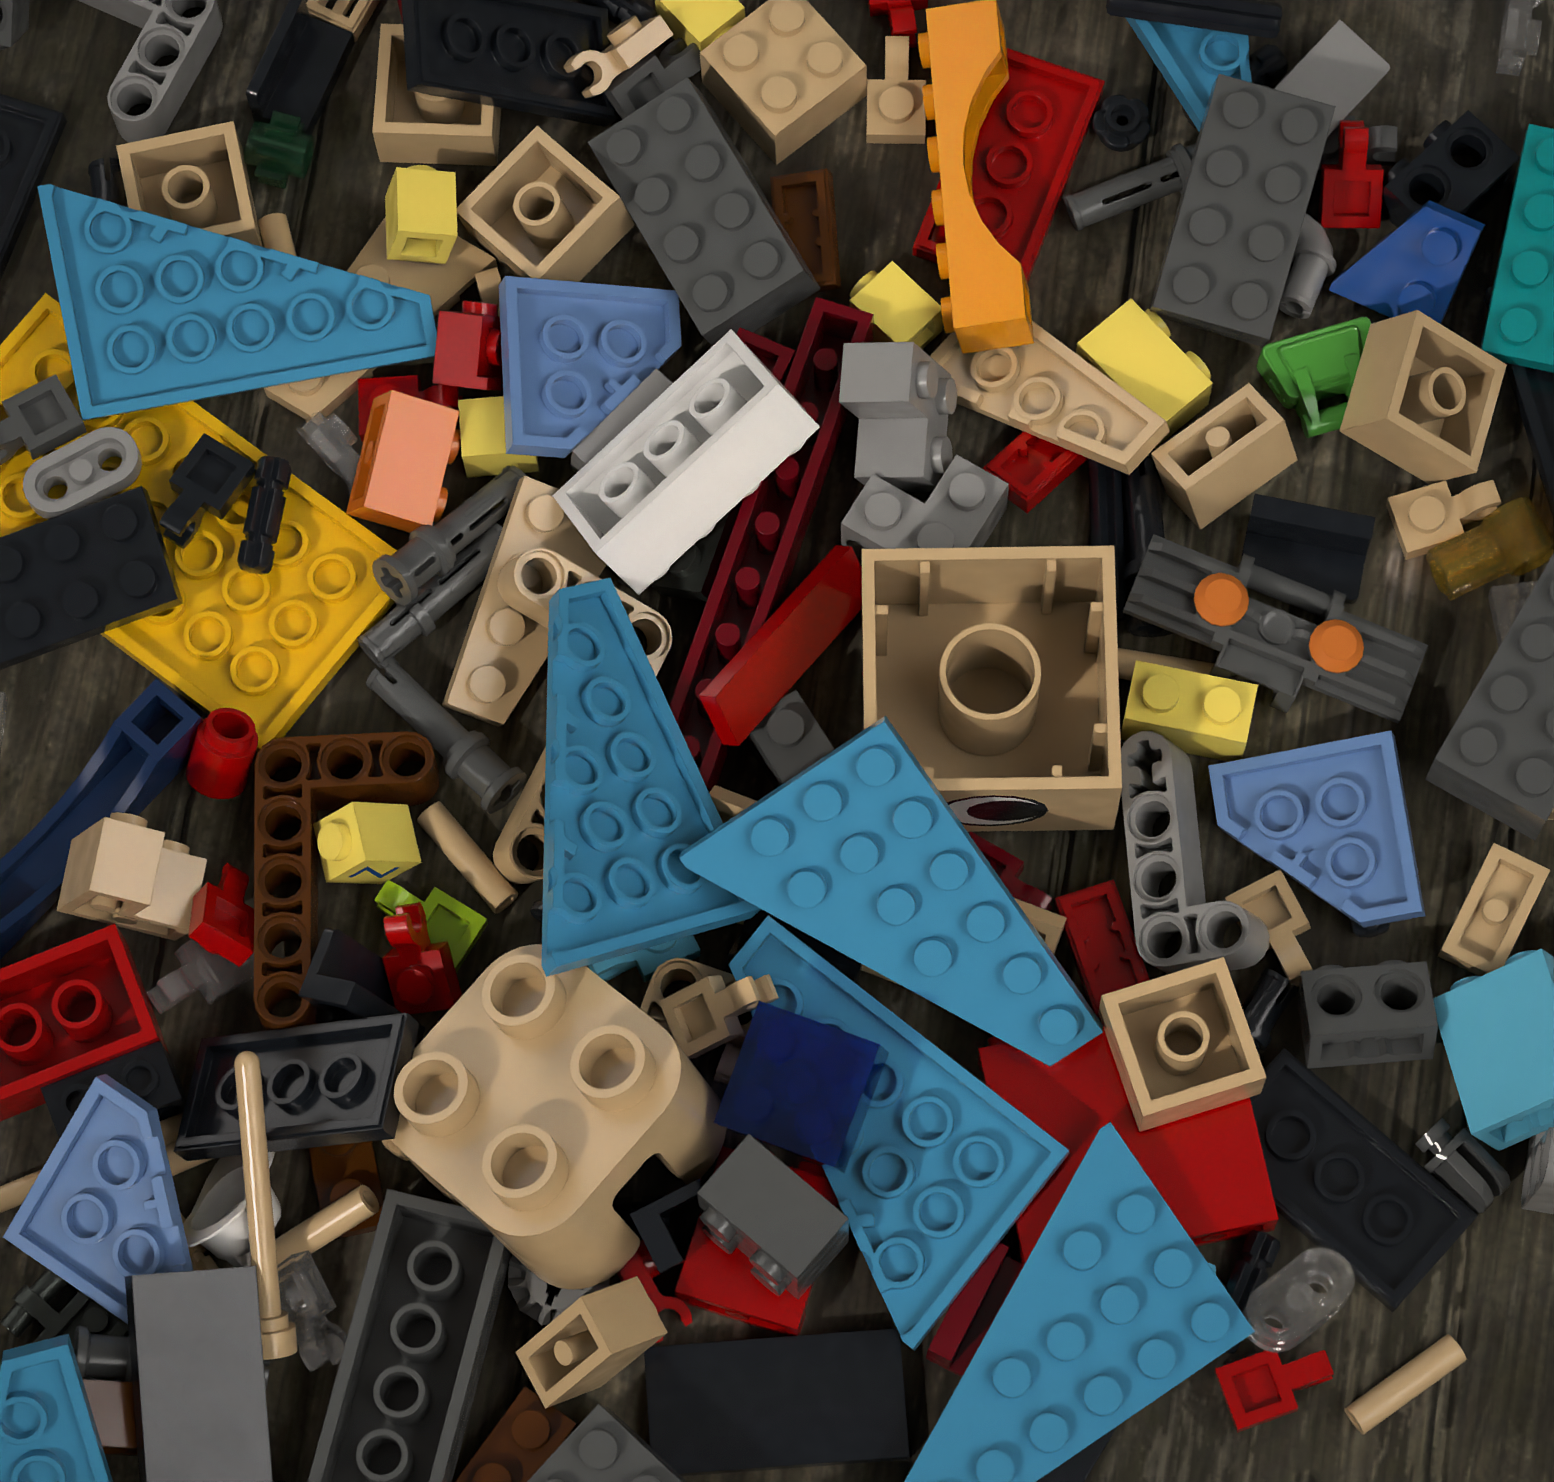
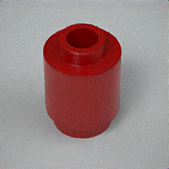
M219 708L212 711L199 724L186 769V777L189 784L200 794L213 799H230L244 791L258 746L255 724L246 713L234 708Z

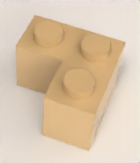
M119 812L111 813L110 818H102L71 840L57 911L111 925L115 923L118 927L176 941L189 933L193 897L202 888L207 859L190 855V848L185 844L164 840L165 832L147 828L148 821L140 816Z

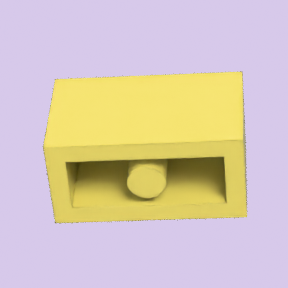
M1130 298L1077 342L1076 354L1166 420L1170 432L1155 447L1156 449L1209 404L1213 382L1210 380L1211 373L1201 358L1192 351L1184 353L1169 338L1171 333L1163 319L1156 312L1150 311V309L1143 311Z
M1136 660L1121 730V740L1126 741L1133 734L1141 731H1153L1171 741L1185 753L1228 762L1240 760L1243 757L1247 744L1258 685Z

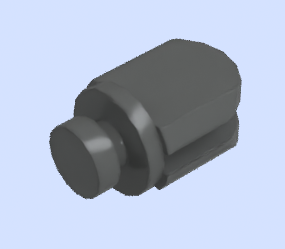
M1441 1118L1415 1143L1423 1153L1429 1149L1435 1155L1424 1168L1429 1173H1433L1449 1191L1476 1213H1483L1492 1205L1493 1196H1501L1509 1188L1511 1183L1509 1174L1471 1136V1133L1465 1127L1452 1137L1447 1132L1451 1126Z

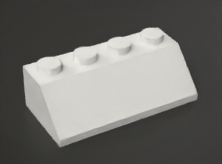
M731 329L552 496L595 554L640 595L651 583L663 577L671 565L699 539L707 536L713 530L716 523L743 498L751 495L759 487L761 481L788 456L799 451L806 440L820 426Z

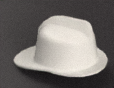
M268 1152L269 1168L275 1152ZM242 1155L221 1157L217 1161L205 1181L192 1212L183 1224L188 1247L201 1244L216 1257L228 1261L234 1267L251 1266ZM271 1187L275 1228L281 1217V1206Z

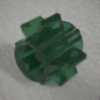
M274 110L270 124L260 121L253 123L246 142L244 162L245 164L256 166L254 176L259 177L258 182L286 189L289 176L300 179L305 178L312 161L315 138L312 135L303 133L305 124L301 123L300 117Z

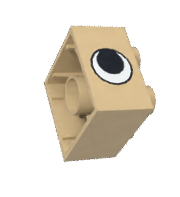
M1114 545L862 549L864 730L886 716L967 832L1114 830L1122 792Z

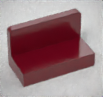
M999 1243L952 1302L928 1348L926 1359L963 1377L1023 1268L1021 1263L1007 1256L1008 1246Z

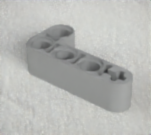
M1141 731L1133 734L1124 742L1121 748V795L1135 940L1139 955L1145 962L1167 974L1222 957L1225 958L1229 971L1244 969L1257 964L1265 956L1269 947L1270 936L1264 922L1259 917L1231 901L1206 903L1193 771L1188 755L1171 741L1153 731ZM1149 769H1152V776L1149 774ZM1169 812L1170 823L1167 829L1161 835L1153 837V825L1156 819L1162 814ZM1175 872L1176 884L1173 890L1168 895L1160 898L1158 890L1161 880L1167 874ZM1241 921L1242 934L1239 940L1233 946L1225 948L1223 938L1227 928L1233 923ZM1181 932L1182 945L1179 951L1174 956L1166 959L1164 950L1167 940L1173 934Z

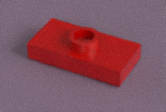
M1023 431L982 469L1009 484L1008 500L1028 514L1088 458Z
M1113 879L1055 898L1054 905L1057 914L1067 918L1063 931L1089 1005L1099 1018L1098 1012L1101 995L1150 980L1142 957L1139 955L1136 940L1118 889Z

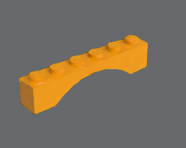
M980 0L926 9L928 32L918 33V46L923 69L931 68L932 84L923 85L922 93L926 118L928 121L935 120L937 136L927 138V151L931 172H940L941 189L932 190L931 198L936 226H945L946 242L936 244L941 280L949 279L951 296L941 298L944 330L946 334H956L963 354L1034 344L1030 294L1021 263L997 242L982 222L975 207L972 192L973 156L979 131L994 99L1009 80L1005 28L997 0Z

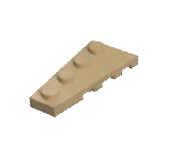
M385 216L347 272L430 295L435 317L439 314V311H449L460 301L459 295L476 281L475 273L497 267L495 257L459 236L456 238L446 264L388 260ZM376 368L264 388L268 398L317 426L358 390V379L372 378L373 371Z
M1033 321L1034 344L963 354L956 334L951 333L930 355L954 379L957 389V404L1128 475L1136 469L1170 432L1165 419Z
M527 476L519 479L442 706L497 727L504 725L548 657V628L511 608L503 601L498 591L497 580L499 573L508 561L532 548H546L597 577L600 576L607 564L595 554L552 496L559 490L558 488ZM524 565L521 572L524 586L530 592L540 594L543 588L541 574L534 567Z

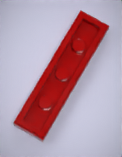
M835 545L700 693L699 697L722 745L739 746L862 609V567L852 546Z

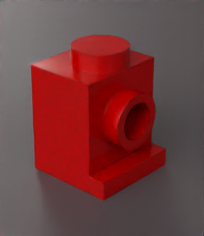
M463 300L462 311H439L432 383L481 390H503L500 316L498 315L499 304Z

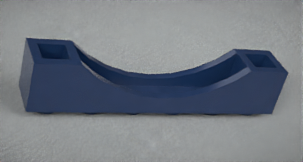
M157 678L113 722L94 755L60 800L11 851L0 859V959L59 899L71 840L102 818H110L111 813L119 812L138 816L188 764L198 726L203 720Z

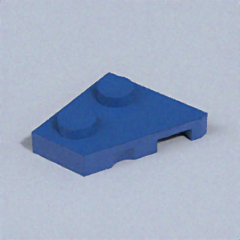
M1429 200L1408 217L1396 230L1390 232L1376 243L1369 252L1347 270H1343L1331 283L1329 291L1390 318L1419 310L1441 324L1485 224Z

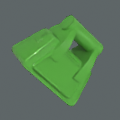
M1359 317L1263 346L1257 361V370L1282 406L1287 409L1295 408L1297 415L1301 419L1302 429L1306 438L1340 429L1348 402L1318 410L1317 401L1345 394L1347 401L1349 400L1370 324H1372L1369 318Z

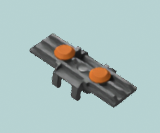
M1153 534L1123 613L1219 651L1209 675L1227 679L1238 675L1272 689L1273 697L1269 706L1287 713L1301 685L1397 724L1400 722L1427 650V644L1343 611L1346 594L1334 590L1333 594L1330 595L1255 565V558L1245 553L1238 567H1234ZM1246 587L1321 617L1320 625L1313 624L1284 610L1276 609L1249 598Z

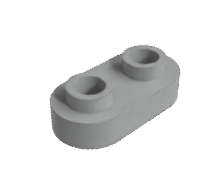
M116 427L96 429L36 460L28 468L23 479L25 497L34 512L48 520L99 502L126 489L135 482L142 467L141 454L134 439L126 431ZM110 457L122 459L117 469L113 471L102 469V464L106 459ZM56 485L68 487L63 497L59 499L48 497V492L52 487Z

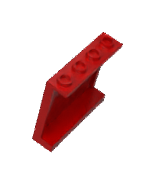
M1104 1028L1103 1033L1052 1066H1048L995 1036L988 1039V1047L978 1048L979 1070L982 1071L985 1085L1070 1152L1015 1222L1021 1248L1020 1258L1023 1266L1099 1129L1109 1122L1112 1123L1196 1246L1248 1236L1251 1230L1262 1232L1274 1231L1279 1218L1250 1097L1139 1132Z

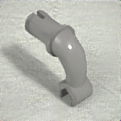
M1305 213L1292 259L1293 265L1288 274L1279 309L1285 314L1299 319L1310 317L1325 278L1332 275L1337 267L1336 260L1333 258V248L1326 231L1317 221Z

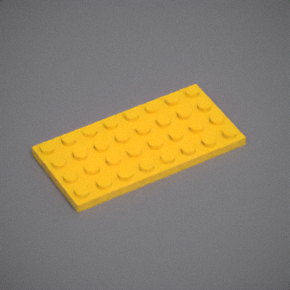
M47 293L41 297L0 345V421L8 418L2 401L55 374L81 417L60 303ZM194 401L83 420L86 433L34 460L31 458L25 445L18 449L11 459L0 465V537L48 520L34 512L23 491L25 473L36 460L99 428L116 427L131 435L141 454V471L135 482L112 496L140 486L148 491L184 604L101 633V635L207 715L219 708H234L246 713L255 724V731L258 735L257 752L269 741L286 735L358 648L359 642L357 638L377 624L395 603L377 583L372 565L380 556L385 554L391 556L397 550L292 473L288 489L282 490L286 501L277 543L271 544L275 554L271 571L268 574L261 575L245 572L240 569L237 562L240 543L243 540H247L243 529L252 487L258 486L256 484L257 480L254 477L222 520L206 511L196 535L186 548L179 547L163 536L166 528L161 526L159 521L169 506L180 495L171 489L169 479L204 433L253 462L255 469L258 460L262 456H267ZM110 457L104 461L102 469L113 471L120 466L122 459ZM56 485L49 490L48 497L59 499L66 494L68 487Z

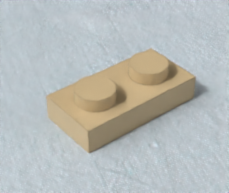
M1493 843L1438 957L1477 976H1483L1504 966L1550 869Z

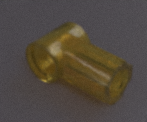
M1521 497L1491 512L1483 519L1480 526L1428 550L1426 559L1431 570V576L1440 592L1444 593L1452 601L1508 573L1511 577H1518L1539 568L1551 559L1554 553V540L1530 498Z

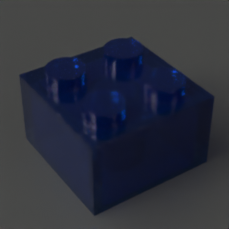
M759 1001L714 1123L730 1132L744 1137L750 1134L760 1143L845 1173L889 1052L878 1043Z

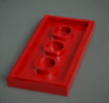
M1006 48L1009 80L994 99L979 131L973 156L972 192L975 207L982 222L997 242L1021 263L1028 284L1103 94L1105 81ZM939 180L936 190L941 189V180ZM931 200L914 242L912 255L937 264L936 244L946 242L945 226H936Z

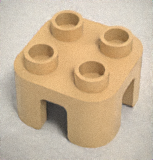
M542 944L527 945L513 949L492 962L416 1046L412 1060L402 1068L395 1082L394 1100L400 1116L395 1139L390 1140L451 1204L465 1207L537 1277L558 1288L584 1289L598 1285L614 1276L632 1258L640 1245L639 1237L613 1209V1200L621 1188L642 1164L654 1154L666 1169L686 1185L699 1178L701 1179L715 1162L722 1149L726 1134V1116L717 1094L665 1028L587 966L546 977L541 966Z

